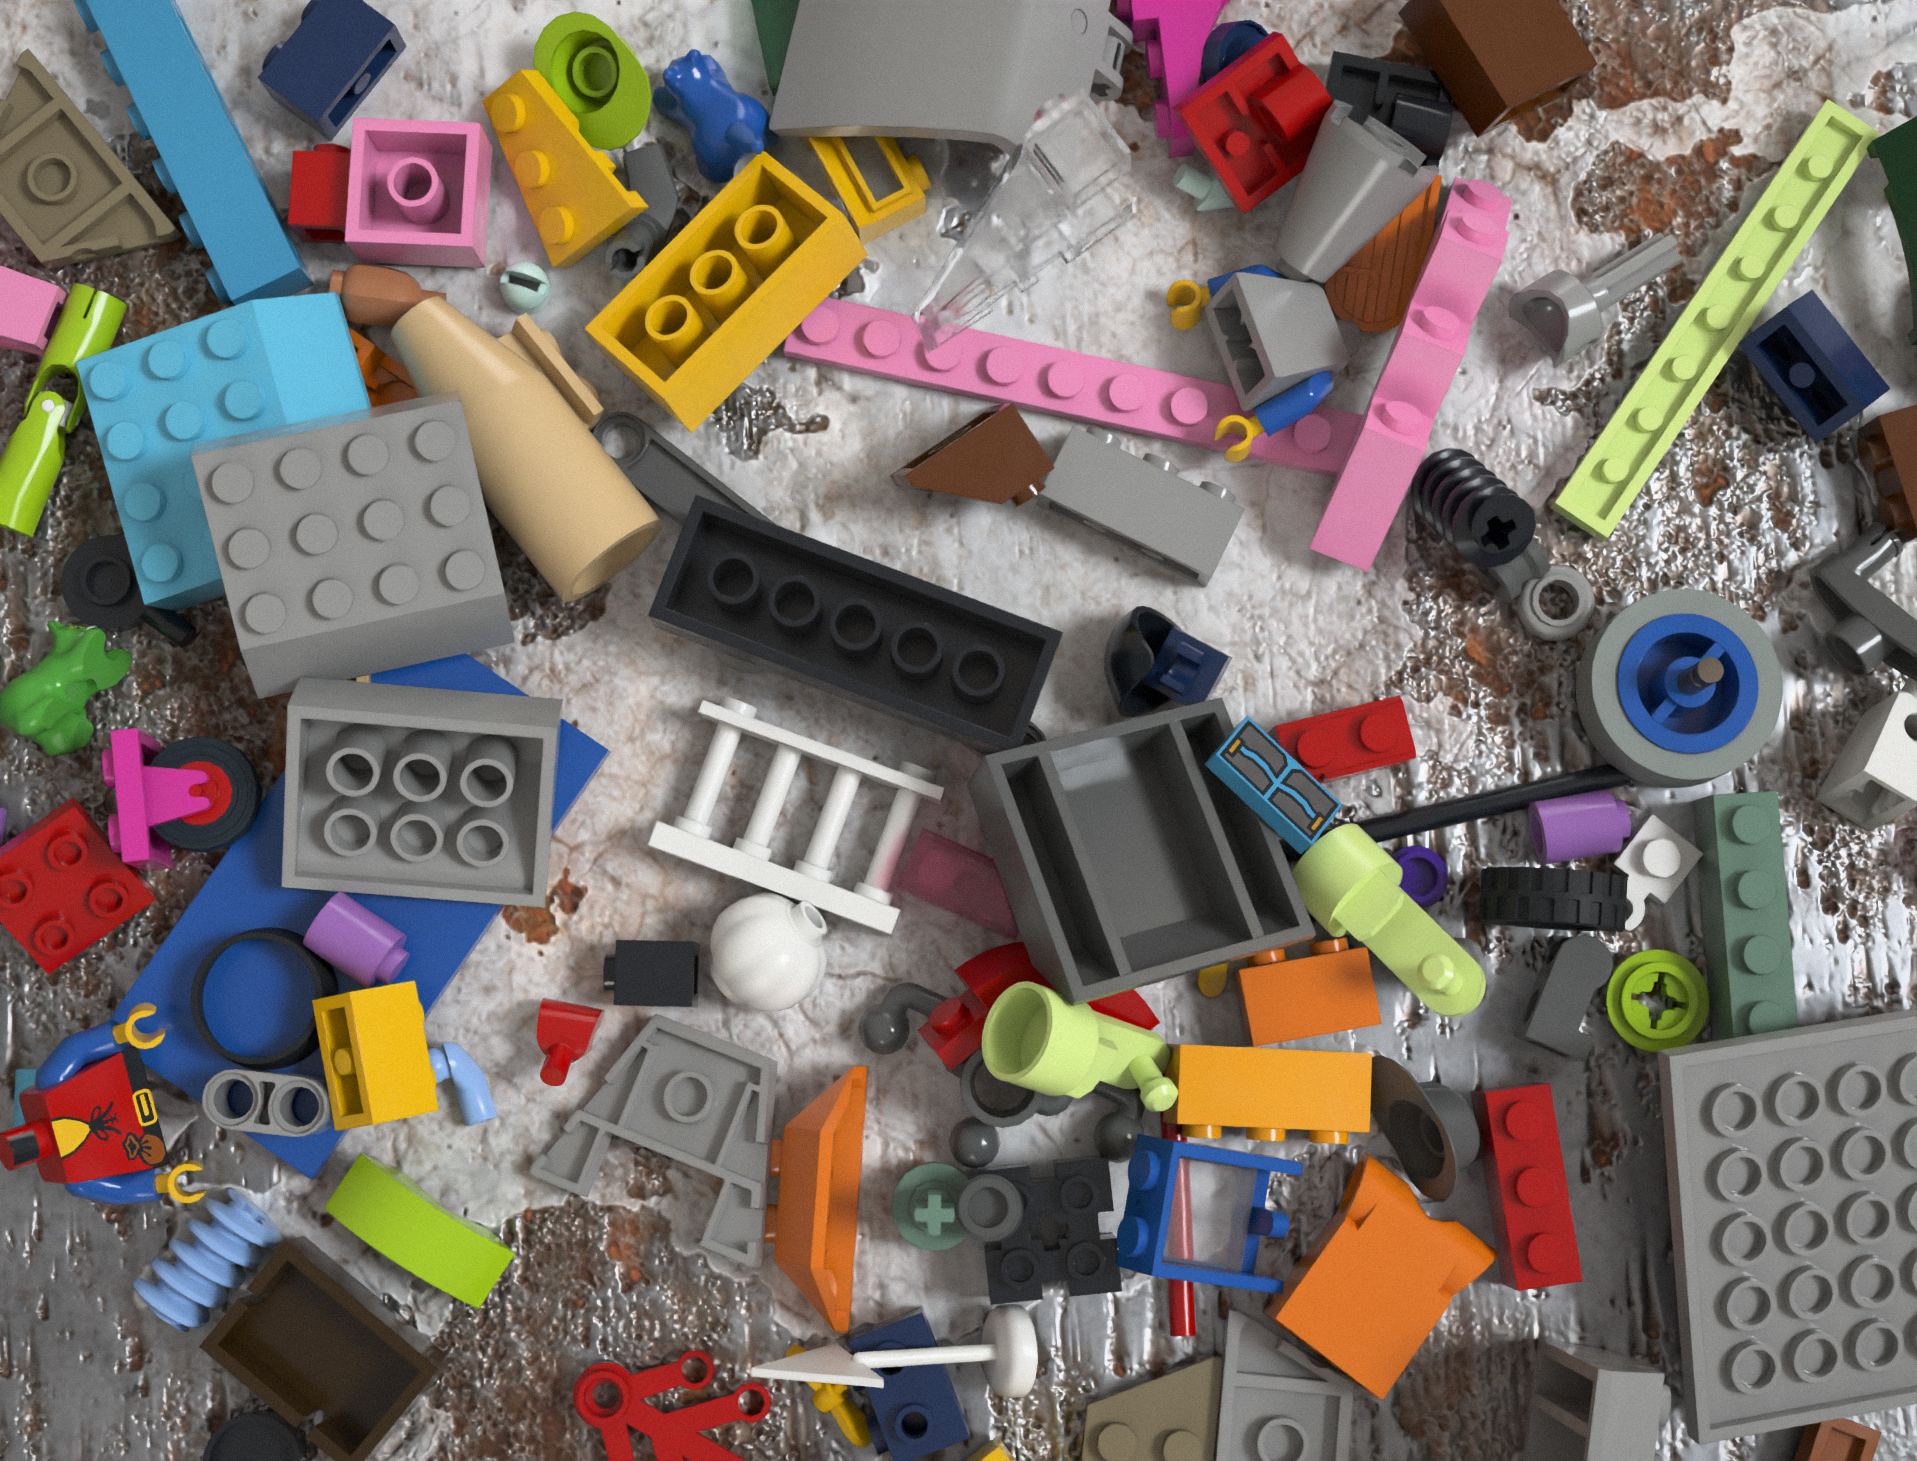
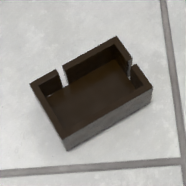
M305 1236L285 1241L247 1287L253 1294L239 1298L199 1346L295 1428L314 1418L319 1410L328 1415L329 1418L314 1426L306 1437L334 1461H371L453 1360ZM272 1291V1293L268 1296L267 1299L262 1296L263 1294Z

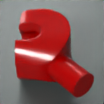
M548 998L542 999L536 1038L541 1051L546 1055L540 1072V1078L544 1083L550 1086L562 1085L566 1080L571 1063L584 1057L593 1049L592 1043L597 1029L601 1025L605 1010Z

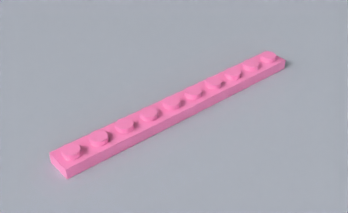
M826 297L786 337L783 350L785 357L993 403H1013L1016 408L1225 453L1232 446L1241 444L1244 440L1240 435L1230 433L1214 441L1215 431L1219 422L1230 415L1242 416L1245 419L1256 415L1254 410L1242 411L1233 386ZM1318 405L1309 415L1268 437L1266 432H1263L1254 437L1251 450L1246 458L1336 478L1363 415Z

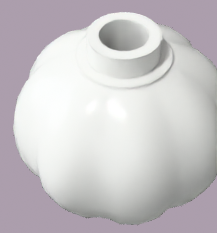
M760 892L750 894L732 903L717 918L710 937V950L713 956L710 972L715 984L729 1000L736 1004L746 1002L752 1008L760 1011H781L792 1008L809 997L818 988L825 975L827 955L821 937L827 932L825 920L820 912L809 902L802 901L797 905L779 893Z

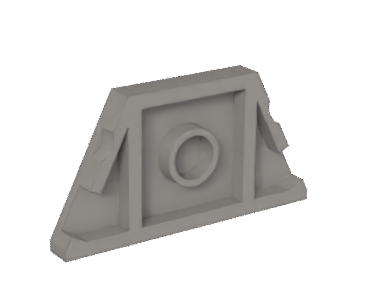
M1226 1308L1222 1354L1223 1368L1214 1461H1348L1355 1384L1238 1309Z

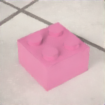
M353 117L345 242L361 263L485 268L493 147L481 123Z

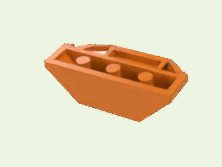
M863 1065L853 1066L784 1126L783 1139L772 1138L769 1178H780L778 1204H767L764 1243L775 1244L774 1261L836 1332H848L851 1321L869 1066Z

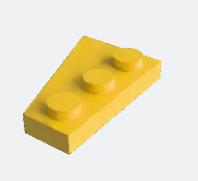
M518 70L482 101L553 268L573 266L649 207L636 191H627L613 174L616 166L605 152L594 151L579 133L578 119L538 70Z

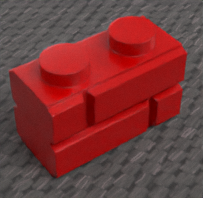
M1400 695L1276 725L1267 733L1321 785L1368 774L1375 769L1380 771L1405 765L1417 758L1404 704Z

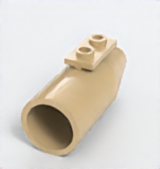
M439 296L420 302L397 321L391 331V337L418 397L421 398L458 390L484 504L563 602L575 601L601 587L631 564L651 545L661 532L664 523L594 437L593 430L604 411L598 393L587 379L578 377L562 358L560 347L555 338L547 330L539 329L528 314L524 313L515 319L510 332L496 339Z

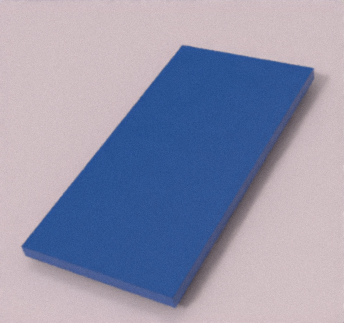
M466 653L371 674V683L528 696ZM562 718L551 838L611 753L607 748ZM285 770L261 803L260 812L249 832L231 845L108 1020H115L122 1024L127 1021L128 1014L132 1008L138 1004L147 1002L157 1007L156 1012L150 1016L137 1019L134 1022L135 1027L138 1031L145 1034L154 1033L161 1028H166V1033L161 1043L154 1048H139L142 1063L201 1104L205 1086L214 1075L224 1070L251 1069L238 1065L216 1052L203 1039L195 1025L191 1010V989L194 977L201 963L219 944L252 929L265 927L282 928L299 933L305 937L318 913L338 893L337 891L281 887ZM343 892L407 935L403 949L410 953L409 959L390 985L415 980L418 999L424 1010V1022L505 906L503 904ZM248 939L235 943L216 960L205 982L203 1009L211 1033L219 1044L227 1051L236 1055L265 1057L283 1051L300 1038L311 1021L314 1012L312 1000H316L313 977L302 958L284 944L268 939ZM332 965L338 983L339 994L367 989ZM379 981L373 988L386 985ZM320 1046L308 1057L294 1065L269 1070L312 1075L326 1079ZM239 1080L235 1082L229 1089L227 1099L231 1111L242 1117L251 1109L253 1093L244 1081ZM303 1088L294 1096L292 1111L295 1118L306 1125L311 1123L317 1116L319 1102L316 1095L310 1089ZM333 1125L321 1134L300 1137L247 1131L241 1132L309 1179H315L350 1129L335 1131Z

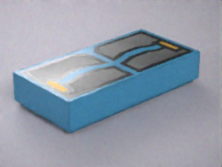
M1246 716L1235 726L1204 764L1299 854H1302L1314 844L1343 806L1249 716Z

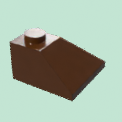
M1008 403L990 407L892 473L890 477L896 486L990 504H1003L1009 500L1015 508L1037 495L1046 487L1041 477L1055 467L1014 404Z

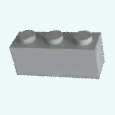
M1072 426L1053 464L1055 468L1049 472L1044 482L1046 487L1039 492L1037 506L1206 587L1245 510L1234 504L1235 495L1225 488L1208 481H1202L1200 486H1196L1178 477L1179 469L1169 461L1156 455L1146 453L1143 459L1120 449L1121 440L1103 429L1088 426L1085 432Z

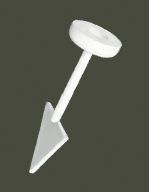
M1002 1304L996 1306L987 1315L982 1328L981 1344L868 1351L851 1355L837 1343L752 1367L751 1377L884 1388V1379L871 1370V1368L982 1361L983 1370L991 1388L1000 1396L1017 1398L1026 1396L1031 1391L1035 1382L1038 1365L1037 1340L1031 1318L1023 1306L1019 1304Z

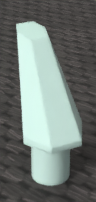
M1183 163L1178 168L1173 179V186L1195 197L1193 204L1196 210L1206 211L1235 207L1212 170L1207 175L1186 163Z

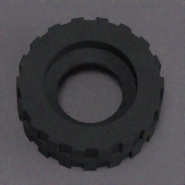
M1537 867L1482 868L1479 921L1497 925L1540 929L1625 930L1628 878L1617 874L1574 869Z

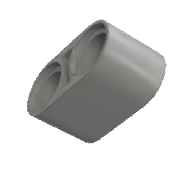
M260 1069L224 1070L209 1080L202 1094V1105L207 1118L216 1126L225 1129L300 1137L321 1134L334 1125L326 1079L318 1076ZM239 1080L244 1081L253 1093L251 1109L242 1117L231 1111L227 1099L229 1089ZM303 1088L310 1089L316 1095L319 1102L316 1118L307 1125L296 1119L292 1111L294 1096Z

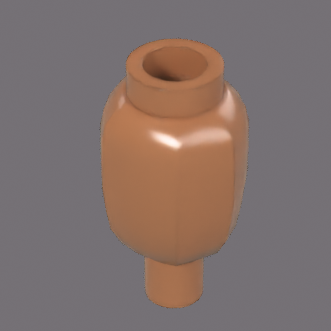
M364 263L354 264L348 267L346 271L333 270L329 286V292L339 294L347 320L374 326H394L405 313L420 302L435 296H439L446 301L447 293L422 290L417 280L407 272L386 266Z

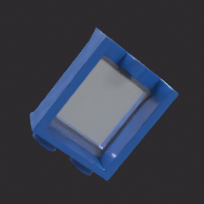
M1137 1134L1135 1152L1131 1156L1128 1165L1129 1188L1124 1217L1117 1230L1118 1253L1115 1266L1153 1277L1282 1294L1283 1280L1254 1273L1260 1235L1282 1239L1289 1230V1218L1286 1213L1265 1208L1270 1172L1274 1171L1301 1176L1303 1163L1264 1154Z

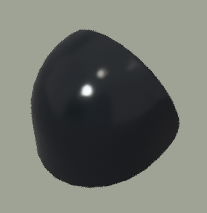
M1137 606L1118 622L1106 643L1104 654V673L1109 690L1119 714L1127 718L1146 714L1172 700V698L1143 682L1151 672L1154 661L1172 627L1181 628L1164 614L1146 606Z

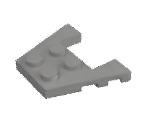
M655 1014L603 1077L606 1080L603 1086L583 1110H576L563 1126V1129L566 1131L547 1154H540L532 1164L528 1174L577 1195L588 1197L612 1136L617 1135L724 1179L723 1187L699 1245L750 1267L760 1268L764 1253L778 1061L662 1015Z

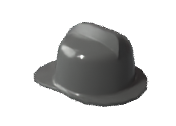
M1382 1055L1372 1057L1371 1113L1397 1152L1405 1172L1415 1187L1423 1195L1434 1201L1448 1199L1456 1189L1458 1173L1466 1169L1470 1164L1483 1158L1486 1154L1485 1145L1471 1108L1458 1092L1434 1081L1418 1083L1411 1073L1395 1060Z

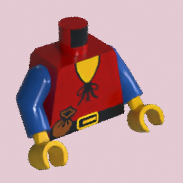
M147 1002L140 1003L132 1008L128 1014L127 1021L122 1024L111 1020L62 1039L36 1071L35 1084L24 1089L19 1095L25 1124L0 1133V1160L7 1170L13 1171L36 1162L44 1182L61 1183L70 1195L109 1205L159 1201L163 1198L164 1193H170L175 1200L181 1203H192L204 1196L207 1191L205 1189L187 1192L178 1184L179 1173L186 1170L198 1171L204 1169V1165L199 1161H183L171 1173L163 1174L161 1169L158 1168L170 1164L139 1048L149 1049L160 1044L165 1037L166 1028L158 1029L154 1033L145 1034L138 1031L134 1024L137 1019L154 1014L157 1009L155 1005Z

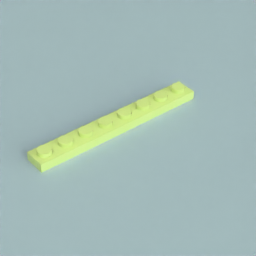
M1829 99L1823 103L1551 504V509L1601 542L1610 536L1738 346V343H1740L1867 154L1866 148L1879 136L1880 133Z

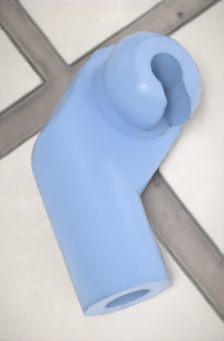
M446 1041L442 1042V1047L428 1049L430 1064L436 1076V1083L452 1078L466 1127L496 1118L497 1114L485 1073L459 1043Z

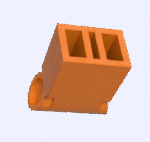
M1365 1152L1356 1163L1349 1177L1337 1213L1329 1220L1285 1280L1282 1294L1276 1293L1262 1313L1364 1391L1383 1400L1450 1305L1452 1296L1482 1274L1496 1259L1498 1251L1457 1220H1437L1428 1217L1417 1202L1409 1184Z

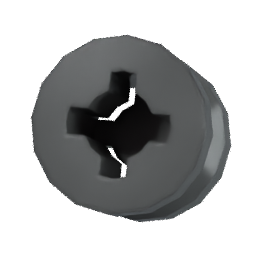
M1532 538L1524 552L1509 563L1497 567H1479L1472 563L1475 571L1487 587L1505 602H1512L1521 594L1522 585L1530 578L1540 579L1550 571L1548 558L1534 538Z

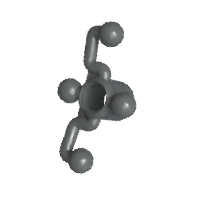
M900 983L889 990L882 1004L872 1006L863 1014L858 1028L860 1039L865 1047L873 1053L881 1055L892 1054L901 1049L908 1040L910 1027L905 1015L908 1008L929 1017L931 1012L940 1003L949 998L915 983ZM981 1046L952 1071L943 1063L947 1071L960 1078L962 1099L973 1115L958 1122L951 1131L949 1138L950 1152L955 1160L965 1167H984L991 1163L999 1152L1000 1137L996 1127L1005 1128L1020 1125L1033 1117L1035 1113L1047 1117L1058 1115L1068 1108L1074 1097L1065 1094L1049 1096L1028 1089L1021 1103L1012 1109L1000 1111L989 1108L977 1096L974 1084L976 1072L984 1062ZM1099 1081L1091 1092L1119 1104L1116 1112L1102 1117L1096 1125L1093 1136L1095 1147L1101 1156L1108 1157V1160L1111 1162H1129L1135 1152L1137 1134L1144 1135V1129L1140 1123L1145 1109L1140 1099L1141 1091L1139 1088L1123 1089Z

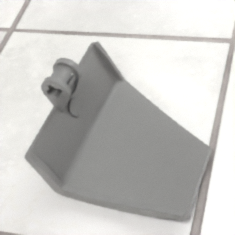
M800 0L769 122V129L779 136L918 137L991 143L1026 168L1053 183L1069 182L1072 177L1089 99L1112 101L1121 96L1124 80L1120 75L1123 56L1132 49L1133 32L1109 12L1111 0Z

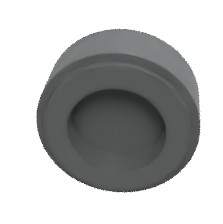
M983 1174L970 1179L960 1189L955 1203L956 1217L961 1228L972 1238L983 1242H999L1010 1237L1021 1224L1024 1211L1023 1199L1018 1189L1007 1179L994 1174Z

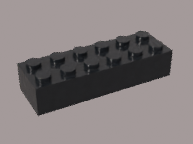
M695 495L648 614L655 628L989 754L1021 747L1063 632L698 495Z

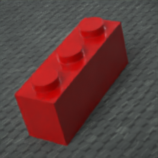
M1530 1082L1470 1091L1474 1116L1485 1145L1486 1154L1481 1159L1496 1251H1498L1497 1257L1502 1284L1514 1290L1522 1291L1582 1282L1583 1278L1550 1083Z

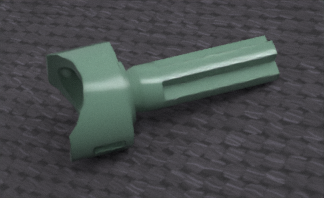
M938 1161L918 1164L904 1173L895 1186L891 1211L894 1225L906 1241L919 1249L936 1252L951 1249L967 1238L968 1234L959 1225L955 1212L958 1193L963 1185L970 1180L967 1174L952 1164Z

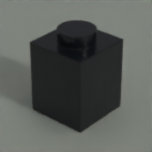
M616 940L615 954L606 953L604 959V992H614V1005L698 1008L700 944L694 941Z

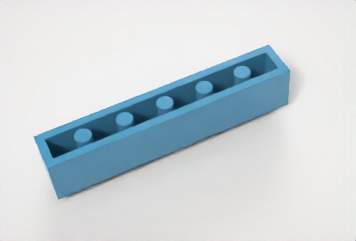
M74 0L75 6L89 31L93 34L100 30L108 46V49L99 54L117 87L126 84L134 103L126 106L127 113L143 141L152 138L161 157L152 161L154 169L170 195L179 193L187 209L186 212L178 215L179 220L195 249L198 250L205 246L214 265L206 269L205 273L221 303L225 304L232 301L235 305L255 299L287 297L313 286L314 283L176 0Z

